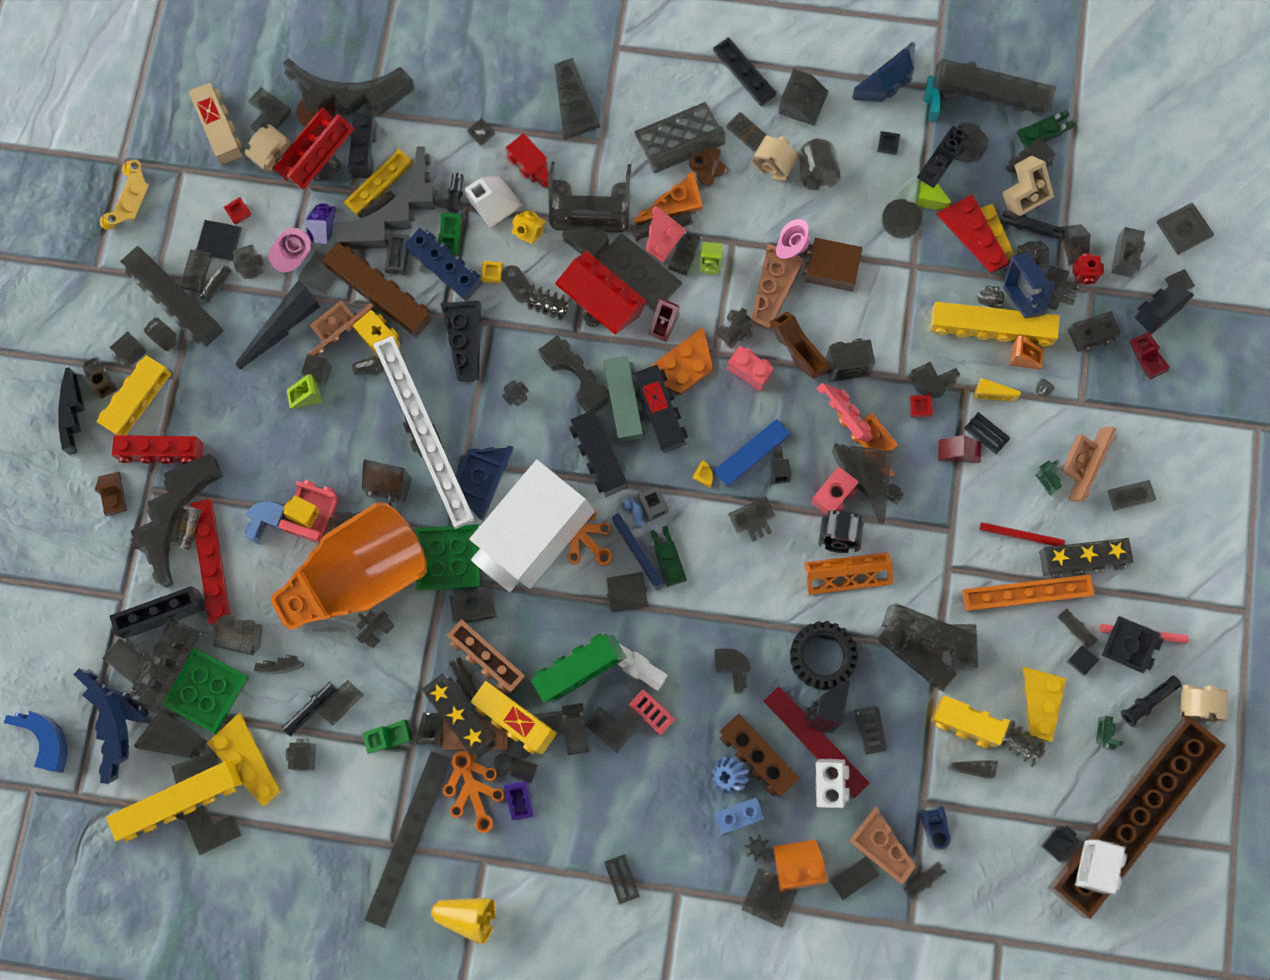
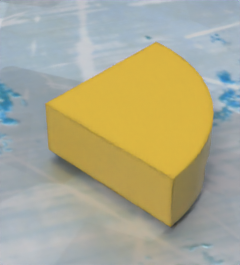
M702 459L692 479L711 488L713 483L712 470L709 464Z

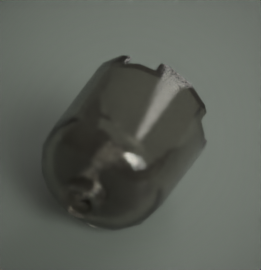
M818 138L806 142L799 150L800 177L803 186L809 190H819L820 186L828 185V188L837 184L841 179V171L834 145L826 139Z

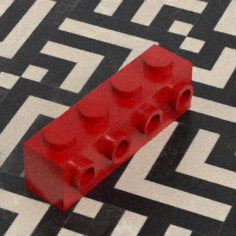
M113 436L112 456L119 460L118 462L120 463L140 462L151 464L152 462H160L162 464H172L173 462H180L188 465L202 463L203 442L196 436Z

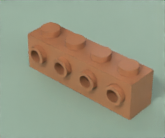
M462 619L447 634L451 639L449 644L458 652L462 649L467 654L465 658L472 665L475 666L478 663L483 668L481 673L489 680L495 678L499 682L497 687L505 694L510 692L514 695L527 680V677Z

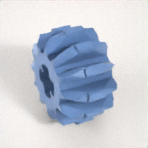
M723 757L722 760H718L715 763V768L711 770L715 775L712 781L717 782V789L722 788V794H736L746 787L745 783L748 782L749 778L745 774L749 770L743 768L745 762L738 763V757Z

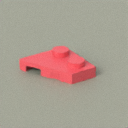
M654 206L652 224L649 227V239L647 240L645 250L663 263L686 229L660 208Z

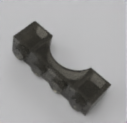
M557 335L538 349L539 355L551 371L568 370L579 378L581 385L576 395L577 402L585 412L594 410L596 413L609 403V392L603 384L599 386L595 381L597 379L595 374L590 369H585L581 357L578 354L574 355L570 351L572 348L567 340H561Z

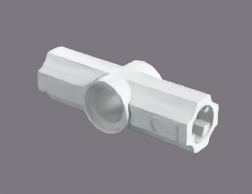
M619 643L627 658L617 665L622 667V670L633 678L640 679L659 691L668 675L650 664V661L639 653L632 652Z

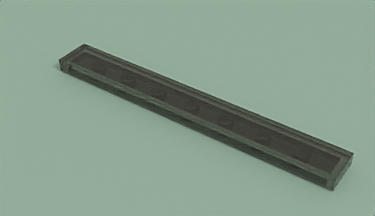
M432 751L430 752L364 921L386 928L452 761L451 758Z

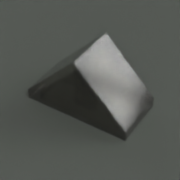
M1082 224L1061 226L1063 227L1061 233L1068 265H1073L1079 256L1090 253L1091 234Z
M423 712L416 738L417 745L421 747L443 746L444 716L442 715L444 713Z

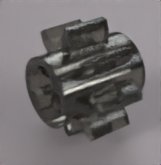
M985 286V290L980 291L978 296L980 305L989 308L1001 306L1004 302V293L999 291L1000 287Z
M515 380L511 381L503 389L505 394L502 397L510 405L519 406L528 398L525 393L529 390L521 381L518 383Z
M760 834L757 835V840H753L749 836L748 839L751 843L743 845L744 848L749 849L746 857L754 856V862H757L760 856L766 860L765 852L771 851L765 845L769 840H760ZM756 842H760V846L763 847V851H760L758 855L755 854V850L751 849V846L756 845Z

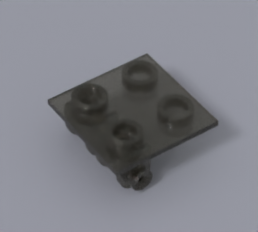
M758 868L741 910L783 928L798 889L780 892L777 876Z

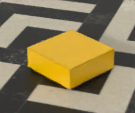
M483 261L481 281L483 283H502L503 262Z

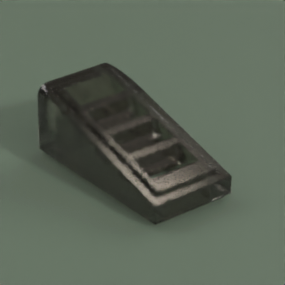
M869 706L855 709L865 754L887 751L879 707ZM873 714L872 718H863L864 715ZM875 723L876 725L874 727L865 728L866 724ZM867 733H878V735L867 737ZM877 740L880 742V744L872 746L868 744V742Z
M998 761L953 762L948 764L947 769L985 779H993L996 776Z

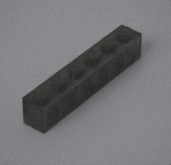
M942 59L937 63L932 88H937L942 93L953 92L957 93V96L964 98L970 96L976 98L979 102L991 101L995 102L996 106L1004 107L1007 105L1017 111H1032V114L1042 116L1052 110L1056 86L946 59Z
M136 246L120 261L125 267L123 271L131 279L135 277L138 280L136 284L144 292L148 289L152 293L149 297L157 305L162 303L165 306L163 311L170 318L175 316L178 319L176 323L184 331L188 329L191 332L189 336L197 344L201 342L207 347L224 331L139 246Z

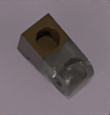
M97 356L82 364L89 384L97 396L102 399L117 391L105 366Z

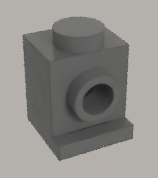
M650 486L641 491L639 500L649 521L669 513V508L658 486L654 488ZM652 500L657 503L653 507L649 505V502Z

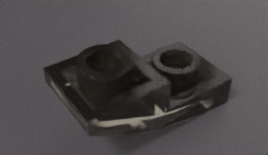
M685 232L676 245V250L669 262L668 269L687 276L702 237Z
M286 655L285 658L278 657L277 666L276 662L263 660V663L255 662L254 671L259 674H283L304 667V662L298 660V656Z

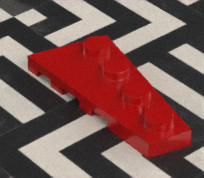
M973 194L936 213V216L969 249L990 274L1009 265L1008 259Z

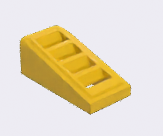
M981 378L976 386L973 398L1015 402L1021 392Z

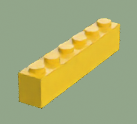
M935 302L931 313L930 332H935L937 335L955 334L960 338L973 336L979 340L991 338L997 339L999 342L1015 341L1018 336H1023L1041 347H1049L1058 339L1059 315L1046 314L1024 319L1022 314L1016 310Z
M225 761L107 816L106 819L115 842L124 840L126 843L138 837L137 833L141 831L148 833L157 829L156 824L160 822L167 824L176 820V815L182 812L184 815L196 811V806L201 803L206 806L217 801L216 796L223 794L225 797L236 792V787L242 785L233 761Z

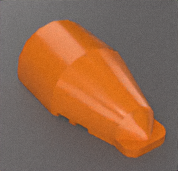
M377 502L324 535L320 540L321 542L310 552L302 566H299L288 582L273 593L271 603L283 625L291 630L297 629L309 622L366 611L422 578L427 572V560L423 548L408 522L396 509L387 503Z

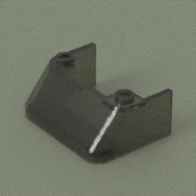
M551 161L548 173L550 226L558 231L625 232L629 227L632 164L627 165L626 183H616L612 187L611 197L572 195L571 185L567 181L556 180L555 161Z

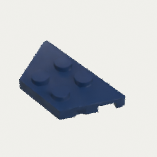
M513 446L504 448L488 447L482 450L478 448L468 449L458 470L456 479L467 504L481 521L486 516L513 453Z

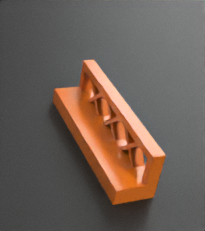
M888 552L804 562L809 595L893 584V565ZM879 571H887V578L878 579L875 575ZM864 573L867 576L863 581L857 582L854 580L858 574ZM838 576L846 578L842 584L832 582ZM814 579L825 581L821 586H812V580Z

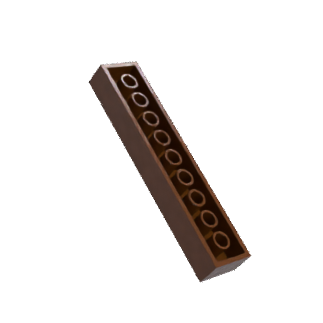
M1190 716L1182 718L1085 840H1099L1125 848L1126 862L1124 867L1120 869L1119 877H1121V880L1226 747L1224 743ZM1084 841L1051 882L1048 889L1082 918L1091 919L1110 894L1076 886Z

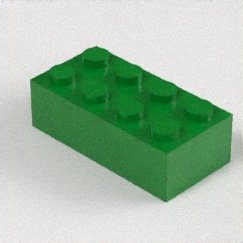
M599 633L590 639L591 643L583 646L582 644L572 650L573 654L570 656H562L556 659L552 667L548 669L544 667L535 672L536 677L532 678L531 681L543 703L558 701L625 660L627 657L615 636Z

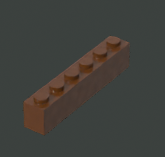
M338 242L322 259L329 271L415 338L432 321L430 310L425 305L417 304L411 294L408 292L403 293L394 281L386 280L380 270L377 268L373 270L363 257L358 258L355 256L354 251L349 246H342Z

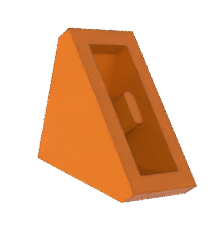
M1018 336L1011 347L1010 365L1042 369L1044 349L1023 336Z

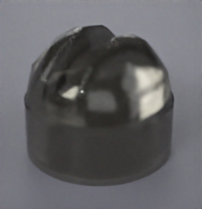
M1041 379L1036 385V392L1039 396H1048L1055 389L1046 379Z

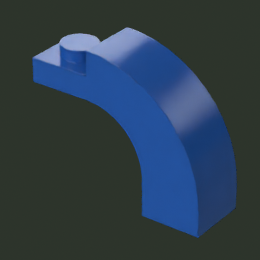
M29 711L28 715L15 712L14 716L6 715L5 724L26 728L37 737L39 751L34 767L63 773L67 761L68 747L65 735L59 725L48 716Z

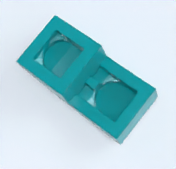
M929 75L925 86L923 102L931 103L928 121L936 122L940 110V96L933 75Z

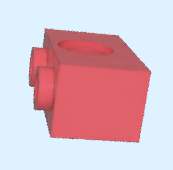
M838 466L814 495L811 503L826 515L830 510L841 512L845 507L843 502L847 498L851 500L857 493L858 489H856L858 481ZM839 490L842 496L835 498L832 496L831 491Z

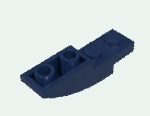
M79 668L73 674L88 688L82 696L96 707L101 696L109 692H115L126 720L147 724L152 721L147 716L149 712L143 706H137L132 702L134 700L132 695L127 691H113L107 684H101L96 680L98 675L92 670Z
M109 692L101 696L97 703L99 714L95 724L96 739L104 741L101 747V753L103 754L102 763L99 767L100 783L110 784L116 780L119 774V765L129 758L127 723L115 692Z

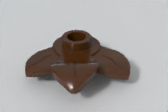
M708 148L703 153L692 155L689 159V167L692 171L696 172L697 179L705 185H713L714 177H720L728 171L725 164L718 160L721 154L719 149ZM701 162L702 165L698 166L695 163Z

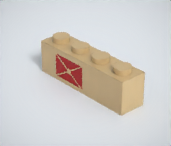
M209 82L188 91L219 163L223 165L242 157L243 155L240 150L243 148L239 137L235 138L233 134L236 132L232 121L227 120L226 116H229L225 104L221 105L219 101L222 100V96L218 88L214 89Z

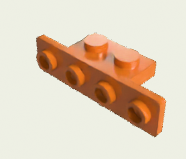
M837 412L839 422L847 428L846 424L842 421L844 415ZM871 413L863 420L870 426V433L874 438L867 443L858 440L853 433L851 437L857 444L861 443L867 458L875 461L878 465L876 467L878 472L883 477L891 478L895 473L883 458L899 445L875 414Z

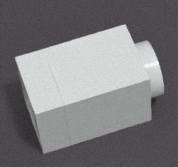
M536 459L471 536L470 540L480 548L471 561L509 592L519 582L531 589L595 511L583 496Z

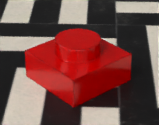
M241 197L223 207L235 225L252 216Z
M914 395L909 397L911 418L932 417L931 395Z

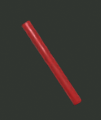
M980 522L979 530L1061 548H1064L1065 545L1064 539Z

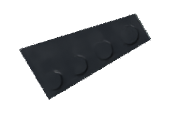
M477 300L440 303L449 336L448 340L452 350L457 379L459 381H477L480 374L481 302Z

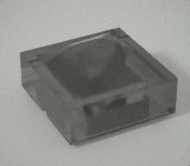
M482 118L467 130V133L480 147L495 135V131Z

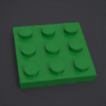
M478 524L463 525L457 529L454 526L415 528V534L427 560V572L416 581L418 592L481 588V570L471 561L480 548L470 540L471 536L479 528Z
M192 646L159 704L213 734H217L249 677Z

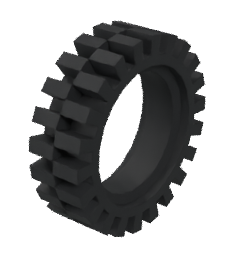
M817 621L814 624H808L799 631L792 642L789 654L790 664L793 667L792 670L797 674L799 680L805 682L804 684L807 686L810 685L814 689L820 688L822 690L832 689L843 681L848 680L857 665L858 651L856 650V642L852 640L853 636L846 632L847 629L839 627L837 623L832 624L830 621ZM827 636L837 641L841 646L843 662L835 673L820 675L808 668L804 660V649L812 638Z

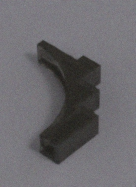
M290 58L283 62L285 76L289 81H294L297 84L296 87L302 94L304 108L307 112H312L314 115L321 108L327 110L334 104L335 108L340 113L343 112L347 117L363 105L371 113L374 112L379 117L415 90L413 79L401 67L374 80L358 83H341L314 76L301 69Z
M211 453L165 472L166 480L164 485L169 493L147 501L149 506L147 513L152 521L130 530L132 534L130 540L134 549L145 553L148 563L153 566L154 572H152L155 582L166 588L174 584L170 571L169 551L171 537L179 517L185 507L200 491L223 477L218 461Z

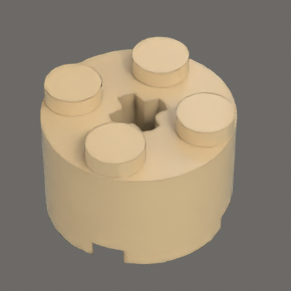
M267 125V129L264 127L260 128L250 139L248 144L251 147L249 151L246 149L245 155L264 171L274 173L275 170L272 167L290 147V140L273 126Z
M766 135L754 154L752 163L761 173L765 174L767 171L772 174L770 178L784 181L800 157V153L789 145L788 139L782 136L775 138Z
M1183 685L1180 717L1194 716V718L1202 721H1227V690L1219 689L1216 686H1205L1202 689L1193 685Z

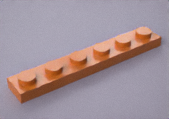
M1090 574L963 589L962 596L965 612L1093 597L1094 590Z

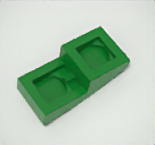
M441 213L438 244L444 243L451 250L449 252L451 255H458L462 214Z
M402 720L362 733L367 754L413 741L408 720Z

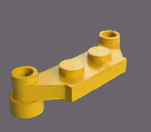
M137 160L127 161L122 167V171L128 179L114 211L106 213L100 218V225L105 230H112L123 221L128 219L133 221L149 186V184L145 183L141 164Z

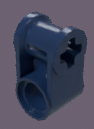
M941 805L937 809L928 811L921 809V822L925 829L929 846L934 850L947 848L950 845L951 836L944 807ZM935 834L943 836L944 844L942 846L934 842Z

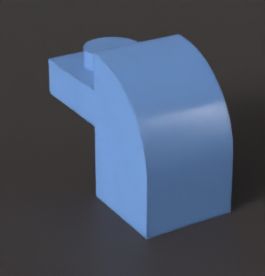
M269 501L253 505L246 513L252 519V522H249L246 527L245 537L251 542L258 544L266 525L281 530L278 528L281 519H286L284 506Z

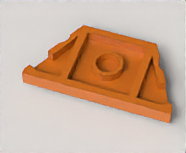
M703 327L651 365H658L660 370L664 369L668 379L664 381L666 388H671L672 392L682 395L713 371Z

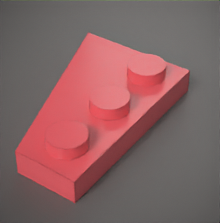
M824 383L817 387L821 394H827L831 399L829 402L830 406L844 415L842 421L858 440L868 443L874 438L870 433V426L864 420L862 421L859 416L861 414L859 409L851 404L849 401L850 396L844 389L840 390Z

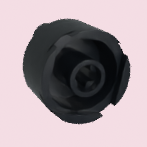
M836 510L828 511V514L821 518L819 546L821 547L823 544L826 550L836 553H849V549H855L854 552H858L862 544L864 526L861 520L862 516L859 514L845 515Z

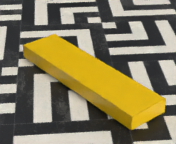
M398 149L343 202L344 205L359 218L414 164L413 160Z

